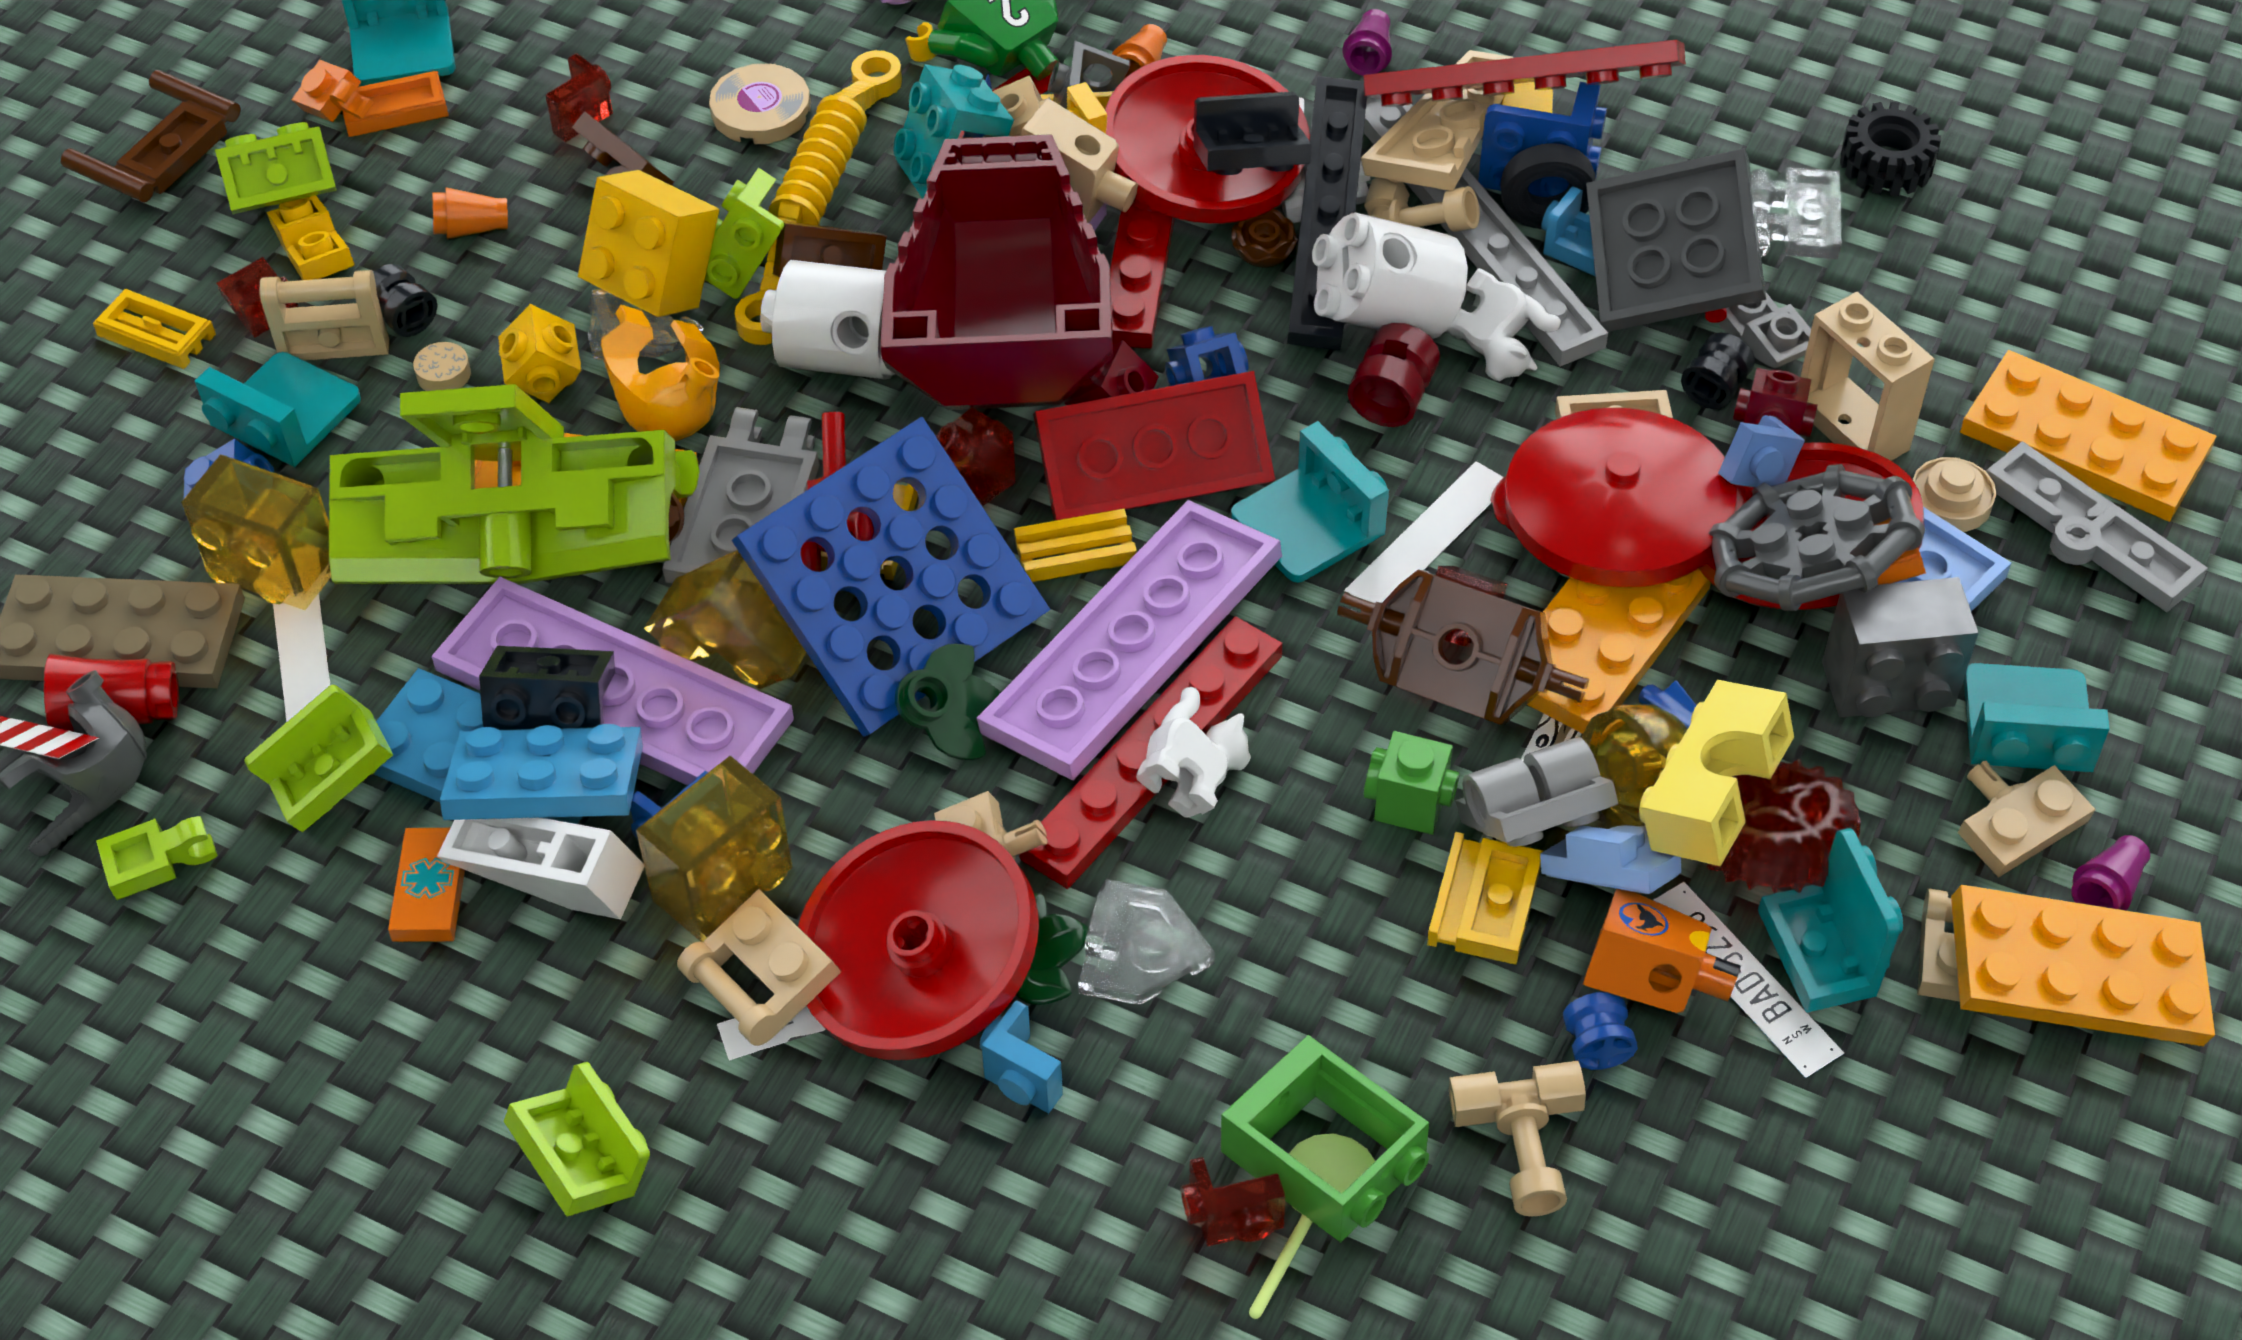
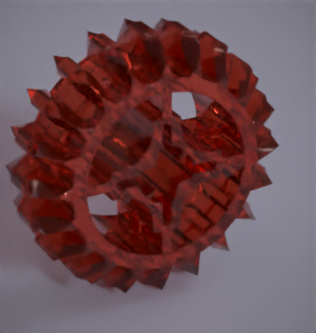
M1797 759L1793 763L1780 762L1771 779L1752 775L1732 776L1737 778L1746 823L1722 865L1717 866L1707 863V869L1723 871L1726 882H1734L1741 879L1746 881L1749 890L1758 885L1768 886L1774 894L1779 887H1791L1796 892L1801 893L1805 883L1823 887L1826 876H1828V856L1836 832L1852 828L1857 837H1860L1861 818L1858 817L1859 808L1854 802V792L1843 789L1842 778L1835 776L1826 777L1823 766L1811 769L1803 767L1801 759Z

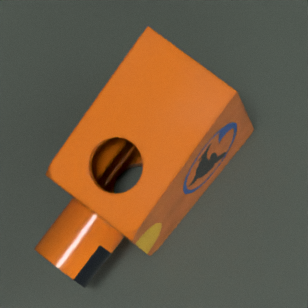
M1616 889L1597 939L1583 985L1671 1012L1682 1013L1692 989L1728 1002L1741 966L1706 953L1711 928L1706 923L1638 893Z

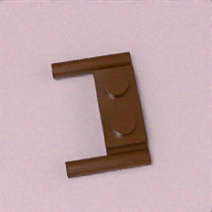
M155 70L149 78V86L154 90L182 101V103L124 154L114 167L72 148H68L63 152L61 165L141 202H148L154 192L162 194L227 134L225 123L227 121H236L240 115L241 108L236 102L161 70Z

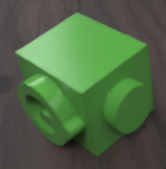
M1393 731L1388 749L1376 747L1371 756L1364 787V798L1376 800L1374 820L1433 835L1442 805L1452 806L1458 787L1460 772L1450 770L1453 745Z

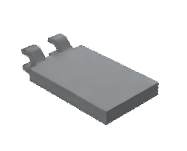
M736 407L732 415L727 437L710 435L699 465L700 473L697 488L693 495L688 497L684 507L683 529L679 536L672 541L670 546L671 560L665 561L662 569L667 583L770 599L731 540L804 493L807 480H814L816 478L820 464L818 453L813 451L815 436L808 435L812 424L811 418L790 415L785 425L780 446L760 443L762 428L755 427L759 415L758 410Z

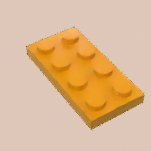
M2011 350L2006 352L1967 412L1960 433L2006 453L2023 441L2093 490L2168 522L2171 521L2210 454L2217 437L2214 434Z
M1699 568L1681 578L1643 587L1602 586L1570 577L1543 612H1545L1552 663L1556 664L1558 669L1583 678H1589L1587 689L1564 682V685L1586 693L1581 703H1579L1577 700L1548 690L1546 693L1540 692L1527 705L1596 740L1710 589L1711 582L1702 574Z
M1960 885L1951 896L1960 1009L2204 1046L2215 1036L2200 922L1967 885Z

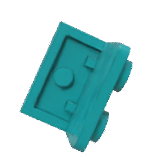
M342 0L350 30L354 76L361 81L359 87L432 71H438L439 76L450 75L455 71L454 49L446 0Z
M924 64L919 82L913 84L909 94L910 109L904 127L898 130L894 139V156L923 199L927 191V178L945 139H958L961 131L995 137L1009 136L1014 119L1000 102V97L990 89L984 81L983 75L976 69L965 65H955L953 69Z
M279 352L273 355L244 384L211 367H208L195 380L203 403L202 412L209 420L211 426L293 467L304 459L361 401V395L357 386L287 352Z
M1317 421L1300 431L1298 469L1234 504L1231 509V519L1280 540L1282 557L1275 563V566L1290 581L1300 583L1385 535L1389 489L1377 472L1369 471L1352 454L1349 446L1342 438L1334 437Z
M1984 663L1968 665L1964 677L1971 764L1980 765L1983 761H1987L1992 766L2049 769L2055 765L2059 770L2094 771L2110 730L2108 710L2089 708L2086 678L2083 673L2074 669Z
M1852 828L1836 832L1819 884L1762 896L1758 907V913L1806 1013L1877 996L1886 969L1890 966V958L1898 936L1903 930V917L1897 901L1891 896L1887 897L1877 877V866L1872 851L1868 846L1861 845Z

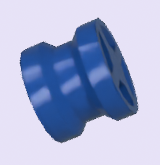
M1596 992L1575 999L1566 1006L1563 1018L1566 1030L1576 1038L1572 1045V1051L1575 1061H1579L1581 1068L1602 1070L1615 1067L1626 1062L1637 1051L1638 1047L1634 1031L1625 1026L1624 1023L1628 1017V1010L1623 997L1607 992Z

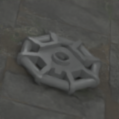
M1838 464L1828 465L1825 472L1774 486L1762 483L1753 488V496L1724 523L1714 524L1708 533L1713 536L1711 548L1716 567L1714 584L1720 592L1728 597H1736L1742 594L1780 604L1783 611H1797L1802 603L1856 589L1866 593L1878 586L1877 578L1905 551L1916 549L1921 544L1925 528L1922 522L1915 516L1911 503L1912 488L1908 482L1898 476L1881 479L1845 471L1844 466ZM1845 495L1859 497L1866 500L1855 501L1845 498ZM1764 517L1767 518V520L1764 521L1759 527H1757L1754 531H1751V529L1761 519H1763ZM1891 518L1889 524L1875 525ZM1755 557L1743 563L1738 560V558Z

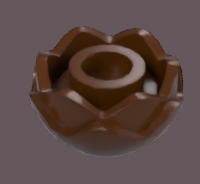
M1275 209L1257 217L1239 221L1232 228V243L1235 251L1245 262L1255 267L1269 268L1284 262L1289 258L1297 245L1298 239L1294 224Z

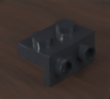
M1295 92L1201 97L1195 100L1193 148L1207 171H1213L1220 175H1236L1241 173L1243 168L1263 167L1269 171L1283 172L1293 169L1294 165L1311 164L1312 144L1298 125L1299 97Z

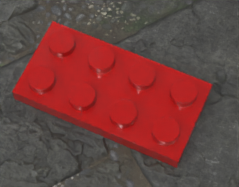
M1254 371L1039 410L1033 413L1054 521L1124 508L1125 510L1276 481Z

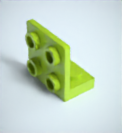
M306 122L293 123L278 128L277 136L257 140L255 134L240 135L227 139L225 141L226 147L215 149L233 214L337 191L319 126L309 128Z

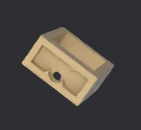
M1859 292L1849 295L1814 315L1801 377L1812 379L1807 402L1818 404L1814 425L1833 443L1862 448L1892 461L1910 450L1934 358ZM1853 356L1884 382L1879 404L1848 377ZM1839 420H1846L1849 424H1842Z

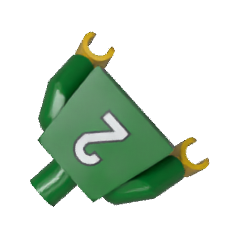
M947 0L937 26L939 29L933 31L931 24L923 22L917 27L919 37L908 36L905 38L909 55L916 62L929 61L936 55L953 56L982 68L984 67L994 76H1003L1022 63L1037 81H1041L1052 73L1055 65L1059 62L1057 57L1047 47L1059 22L1056 0Z

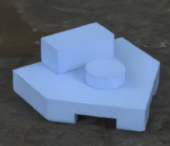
M1582 825L1566 834V839L1540 853L1541 874H1545L1547 877L1643 894L1652 893L1682 873L1681 857L1651 851L1645 826L1621 825L1610 829Z

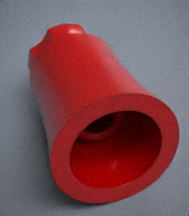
M49 654L47 657L44 671V705L47 724L50 727L74 732L67 706L74 702L66 694V690L79 678L94 670L104 680L101 685L103 690L115 704L126 709L136 719L138 724H152L154 719L171 720L177 717L179 684L175 663L172 661L151 663L150 659H88Z

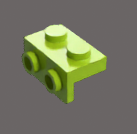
M760 168L756 170L747 185L737 180L721 204V207L727 210L728 214L723 221L719 218L717 220L705 276L707 282L734 299L740 297L784 228L782 220L760 206L776 181L774 177Z
M333 684L328 686L246 756L244 762L250 772L269 784L287 823L303 833L362 781L373 774L393 756V753L371 711L337 685Z
M589 1062L574 1065L565 1089L509 1104L503 1121L566 1217L633 1197L650 1157V1151L644 1136L632 1126L616 1103L611 1088L601 1081Z

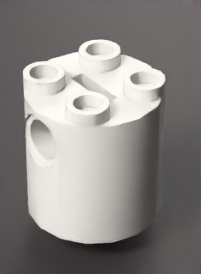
M1355 212L1344 216L1329 235L1321 234L1313 247L1312 260L1318 266L1317 293L1314 299V309L1319 316L1376 330L1390 323H1406L1421 329L1434 339L1440 337L1451 326L1465 298L1468 269L1465 251L1458 239L1448 234Z
M789 260L783 268L777 290H767L765 292L760 315L762 331L772 333L774 357L779 367L878 379H890L892 375H895V373L886 368L881 355L883 291L886 271Z

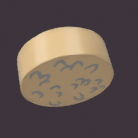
M438 342L424 347L415 356L413 362L417 382L425 391L462 388L468 382L471 375L466 351L461 346L451 342Z

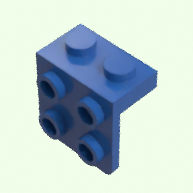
M1580 82L1571 116L1500 104L1490 105L1487 108L1484 121L1479 183L1484 188L1501 191L1500 182L1503 170L1515 155L1527 148L1551 143L1567 145L1582 152L1592 164L1596 178L1602 147L1592 146L1593 138L1602 139L1607 115V108L1598 107L1601 85H1588L1586 82ZM1543 177L1532 182L1528 190L1533 195L1549 197L1562 193L1569 184L1560 177Z

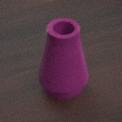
M1371 9L1365 12L1359 24L1343 44V57L1348 67L1358 75L1378 73L1385 69L1391 61L1390 18L1381 10Z
M2124 835L2119 837L2112 846L2080 866L2074 872L2071 893L2074 902L2127 911L2143 869L2151 857L2148 846L2135 836Z

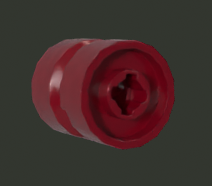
M1390 323L1381 326L1375 332L1365 352L1364 360L1359 364L1349 385L1348 398L1356 412L1369 422L1383 427H1399L1406 425L1413 419L1423 398L1425 388L1429 386L1439 364L1440 353L1436 343L1421 329L1406 323Z

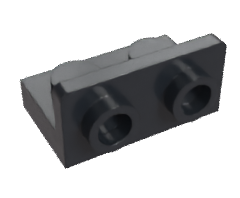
M497 646L479 675L483 727H493L498 730H526L546 725L566 729L594 728L604 724L602 698L615 674L614 651Z

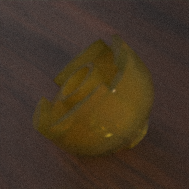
M1653 704L1621 705L1597 714L1591 718L1582 739L1588 744L1596 759L1600 776L1613 781L1619 803L1618 805L1601 810V812L1619 826L1645 825V823L1641 822L1639 816L1643 793L1649 786H1654L1665 768L1670 748L1674 744H1679L1687 731V727L1678 716Z

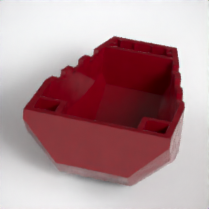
M1052 134L945 139L927 178L926 194L923 199L918 198L914 207V221L909 232H903L898 243V257L895 263H889L884 275L881 329L882 360L887 369L947 410L1060 405L1113 358L1110 269L1106 256L1099 251L1095 231L1091 223L1088 224L1083 214V204L1078 192H1074L1072 189L1070 174Z

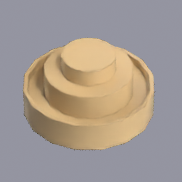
M1940 457L1927 461L1916 470L1913 481L1921 494L1923 507L1962 532L1979 528L1989 519L1996 498V489L1993 480L1985 470L1973 462L1949 457Z

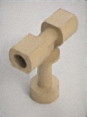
M1374 178L1364 204L1369 216L1415 227L1446 223L1452 232L1475 229L1478 226L1480 217L1478 199L1470 186L1455 188L1453 191L1447 190L1444 193L1443 202L1409 207L1407 202L1410 194L1404 183H1393L1387 179Z
M1579 1061L1533 1066L1532 1079L1498 1083L1495 1071L1449 1077V1098L1455 1127L1496 1122L1500 1132L1513 1136L1520 1172L1513 1176L1509 1182L1515 1211L1524 1216H1542L1561 1209L1567 1202L1562 1174L1555 1168L1546 1167L1538 1130L1548 1123V1115L1584 1111L1586 1091Z

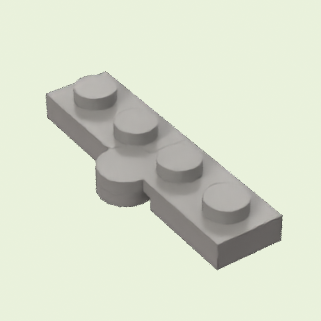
M2020 442L1987 469L1986 472L1993 480L1998 496L2053 533L2050 548L2059 560L2073 565L2086 564L2092 560L2166 613L2202 583L2208 567L2025 442Z

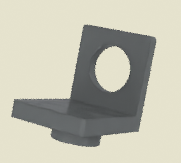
M1074 41L1064 62H1057L1049 80L1048 91L1054 93V102L1067 109V87L1086 82L1092 92L1114 91L1130 68V61ZM1091 64H1102L1107 66L1113 75L1104 82H1095L1088 79L1084 75L1083 70Z

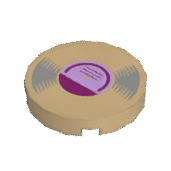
M751 64L736 68L721 77L711 90L709 106L711 118L717 130L729 139L741 142L740 137L753 138L754 144H770L790 137L806 123V115L811 108L810 91L804 78L792 69L776 64Z

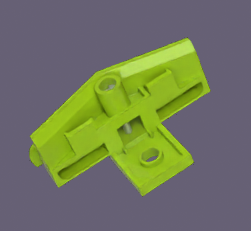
M516 384L400 393V417L440 447L330 455L329 564L331 579L335 584H494L499 577L516 584H525L670 561L669 508L671 495L673 493L678 499L692 496L697 488L700 473L695 453L692 450L675 451V440L665 430L564 437V426ZM475 460L498 461V487L475 489ZM512 461H521V485L512 486Z

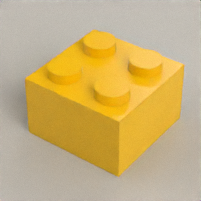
M640 170L597 177L577 277L656 317L699 308L720 209Z

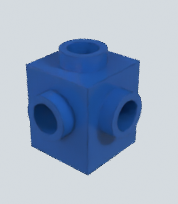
M1212 326L1181 334L1183 344L1167 349L1170 362H1166L1165 372L1169 386L1248 372L1249 369L1245 349L1241 342L1238 341L1236 332L1214 334ZM1199 357L1202 358L1206 363V372L1204 375L1200 365Z

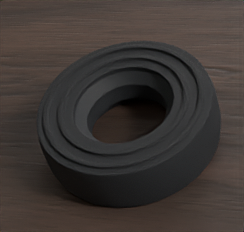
M1551 143L1527 148L1515 155L1503 170L1500 182L1503 205L1510 217L1518 223L1527 227L1542 229V220L1548 206L1554 200L1560 202L1569 189L1574 186L1583 190L1580 212L1586 214L1589 210L1586 183L1596 181L1595 172L1589 159L1573 147ZM1543 177H1560L1569 184L1562 193L1549 197L1536 196L1528 190L1532 182Z

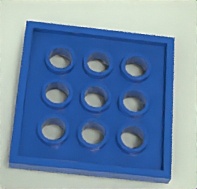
M923 417L918 418L731 540L863 737L871 734L899 714L895 704V691L899 682L909 673L923 669L933 651L947 644L970 645L974 648L975 662L1051 610ZM896 483H908L917 491L919 504L915 511L903 510L896 504L893 498V488ZM851 512H861L871 519L874 533L870 541H860L850 534L847 527V519ZM929 531H939L949 539L951 553L947 560L936 559L928 552L925 539ZM805 542H815L825 549L828 556V564L824 571H812L802 562L800 552ZM883 561L897 562L904 569L906 584L902 590L890 589L881 580L880 567ZM962 579L973 580L982 589L983 602L979 608L967 607L960 600L958 585ZM838 591H848L859 600L861 612L856 621L844 620L836 613L834 597ZM917 609L928 610L936 617L939 629L934 639L923 638L915 631L913 615ZM871 640H881L891 648L893 663L889 670H879L869 662L867 647ZM916 692V702L926 695L921 692Z

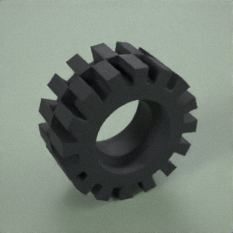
M1882 102L1873 103L1871 111L1864 106L1858 110L1857 116L1854 114L1851 116L1846 128L1840 164L1841 168H1846L1845 175L1849 180L1858 177L1856 186L1864 189L1870 184L1873 185L1872 193L1881 195L1882 188L1889 189L1890 196H1899L1901 188H1904L1906 193L1910 194L1916 192L1917 185L1923 188L1928 183L1936 163L1941 135H1938L1939 127L1936 123L1929 125L1931 117L1925 112L1918 117L1915 116L1917 108L1908 105L1906 111L1899 110L1900 103L1890 102L1889 109H1884ZM1879 146L1893 147L1901 151L1886 150Z

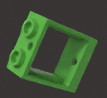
M1307 1035L1221 1114V1152L1341 1243L1358 1225L1365 1228L1373 1223L1383 1210L1387 1197L1401 1183L1409 1186L1422 1174L1429 1161V1153H1427L1429 1122L1314 1038ZM1315 1097L1387 1149L1342 1194L1270 1140Z

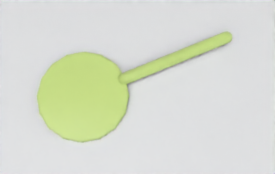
M1334 1133L1314 1135L1299 1142L1289 1153V1155L1341 1194L1375 1162L1368 1149L1352 1138ZM1303 1214L1249 1310V1315L1253 1319H1258L1263 1314L1313 1223Z

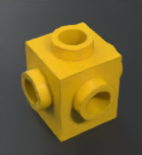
M532 304L498 336L504 383L507 385L516 384L525 393L547 403H550L565 387L572 385L582 371L575 324Z

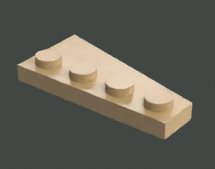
M1469 50L1456 64L1513 57ZM1482 87L1464 89L1463 99L1435 102L1432 101V93L1425 94L1361 157L1364 175L1387 179L1393 183L1404 182L1453 191L1483 136L1487 108L1492 104H1500L1505 95L1483 96Z

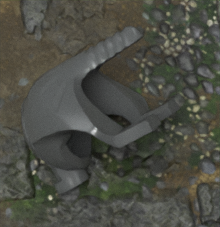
M96 670L85 674L75 681L66 690V694L74 702L67 706L68 716L74 732L99 737V739L60 759L9 747L0 752V783L4 787L10 789L24 777L38 771L62 784L72 795L68 807L64 808L62 813L56 816L55 820L49 823L40 836L36 837L29 845L28 850L39 857L48 855L52 849L58 847L60 842L66 841L68 836L73 835L77 829L82 828L85 823L92 821L125 795L138 780L144 761L147 758L146 741L142 729L136 719L126 709L115 704L103 690L101 685L104 680Z

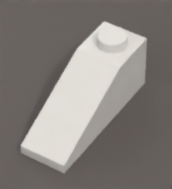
M547 818L454 820L437 855L439 859L447 864L565 908L620 920L645 867L641 860L611 830Z

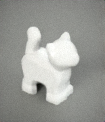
M1480 268L1477 269L1466 285L1467 291L1476 294L1473 305L1477 308L1472 313L1460 308L1453 323L1445 332L1458 340L1464 339L1474 350L1483 354L1486 360L1485 372L1495 381L1500 382L1507 377L1519 376L1526 369L1536 371V363L1531 358L1527 348L1519 340L1512 337L1528 320H1531L1542 331L1554 332L1560 327V318L1556 315L1548 314L1538 301L1526 295L1515 285L1500 282L1488 272Z
M1187 687L1182 691L1179 703L1174 705L1163 719L1161 726L1151 735L1147 757L1142 762L1136 775L1137 781L1153 793H1159L1162 786V777L1166 780L1177 781L1178 787L1169 800L1168 805L1183 817H1191L1199 813L1205 814L1214 809L1218 801L1215 796L1216 788L1225 779L1227 771L1242 770L1251 759L1248 751V737L1242 729L1244 723L1243 714H1237L1229 720L1211 726L1206 735L1195 723L1189 720L1198 711L1200 706L1199 691L1193 687Z

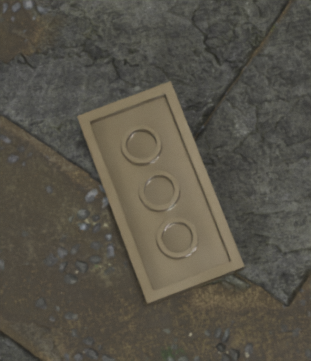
M15 574L0 615V679L44 681L47 657L49 654L88 659H150L151 663L172 661L175 663L179 687L218 688L245 600L240 584Z

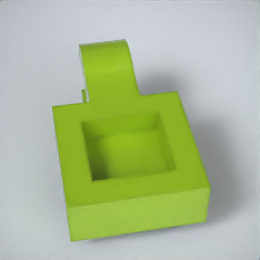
M201 816L185 819L176 826L164 831L160 828L157 820L153 819L96 840L108 886L116 900L175 879L174 863L199 865L209 862L218 856L211 834H207Z

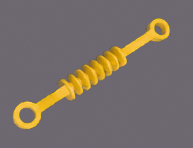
M879 50L859 55L852 62L851 74L853 84L837 92V94L824 97L819 102L816 114L810 121V127L804 133L803 141L798 146L796 155L790 162V168L785 173L783 183L778 187L776 197L771 202L768 212L785 222L820 225V219L826 212L827 204L833 197V192L839 184L840 176L844 173L846 164L852 156L853 148L857 145L859 136L866 126V109L870 108L880 99L896 93L901 87V64L895 55ZM875 72L885 73V75L879 77L868 76ZM777 239L768 252L760 291L749 294L741 299L735 308L734 315L739 336L744 341L754 345L772 343V333L763 332L761 323L751 321V319L761 315V305L765 292L767 290H777L780 277L773 274Z

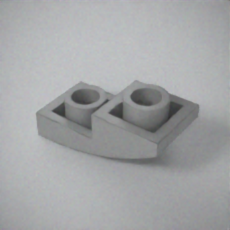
M1767 293L1766 300L1727 307L1726 319L1718 322L1726 333H1730L1743 340L1750 347L1756 359L1774 369L1806 355L1811 328L1791 304L1778 308Z

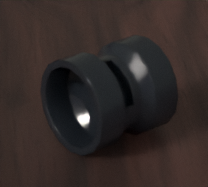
M388 264L373 272L377 297L385 323L399 336L403 337L415 336L424 331L432 323L438 307L436 298L423 285L416 284L415 278L401 265Z
M1722 332L1712 334L1700 348L1698 357L1694 358L1682 373L1681 384L1683 390L1690 399L1705 408L1720 409L1725 407L1737 392L1738 384L1742 383L1754 368L1755 358L1753 352L1737 336Z

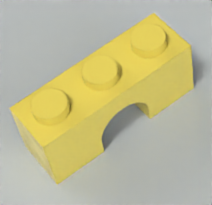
M1722 680L1716 681L1706 700L1696 705L1691 717V724L1680 743L1674 744L1670 748L1665 768L1654 786H1649L1641 798L1639 816L1641 822L1645 823L1651 851L1717 866L1722 865L1746 823L1737 778L1732 776L1752 775L1771 779L1794 739L1786 693Z

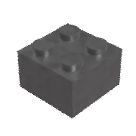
M1959 577L1880 584L1866 593L1858 589L1840 593L1822 660L1839 718L1861 715L1877 717L1885 713L1913 710L1930 712L1956 705L1979 633Z

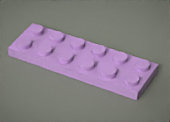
M1187 500L977 717L980 733L1074 780L1282 557L1280 540Z
M502 577L495 581L432 655L436 671L480 691L479 675L497 646L614 651L615 674L602 698L604 724H615L620 727H641L643 743L640 759L641 765L685 785H689L706 770L723 783L726 803L729 805L794 720L792 705Z

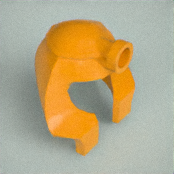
M620 304L615 313L620 324L602 337L601 349L607 373L624 418L637 432L665 430L675 442L692 436L709 422L715 410L717 384L720 374L716 350L695 324L674 320L670 326L684 348L686 363L675 362L659 367L646 375L640 373L638 368L639 353L648 342L654 339L653 329L642 310Z

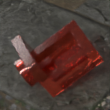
M578 53L567 58L571 79L545 94L553 133L565 143L579 135L572 126L584 111L598 122L613 114L609 94L612 87L608 75L599 65H592Z
M264 257L217 282L222 297L254 338L270 329L261 303L260 279L263 277H278ZM280 277L281 282L288 281L285 277ZM285 303L286 308L299 307L298 303Z
M1199 1157L1190 1160L1189 1184L1180 1186L1181 1198L1188 1223L1190 1225L1200 1223L1207 1247L1237 1239L1242 1242H1254L1269 1236L1274 1230L1284 1228L1285 1193L1278 1173L1213 1189L1204 1158Z

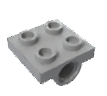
M1580 737L1528 753L1524 756V761L1520 758H1513L1464 775L1462 782L1464 797L1455 800L1461 823L1513 847L1537 842L1544 837L1543 830L1563 824L1565 827H1577L1592 823L1599 819V811L1619 804L1613 781L1600 776L1596 759L1590 747Z

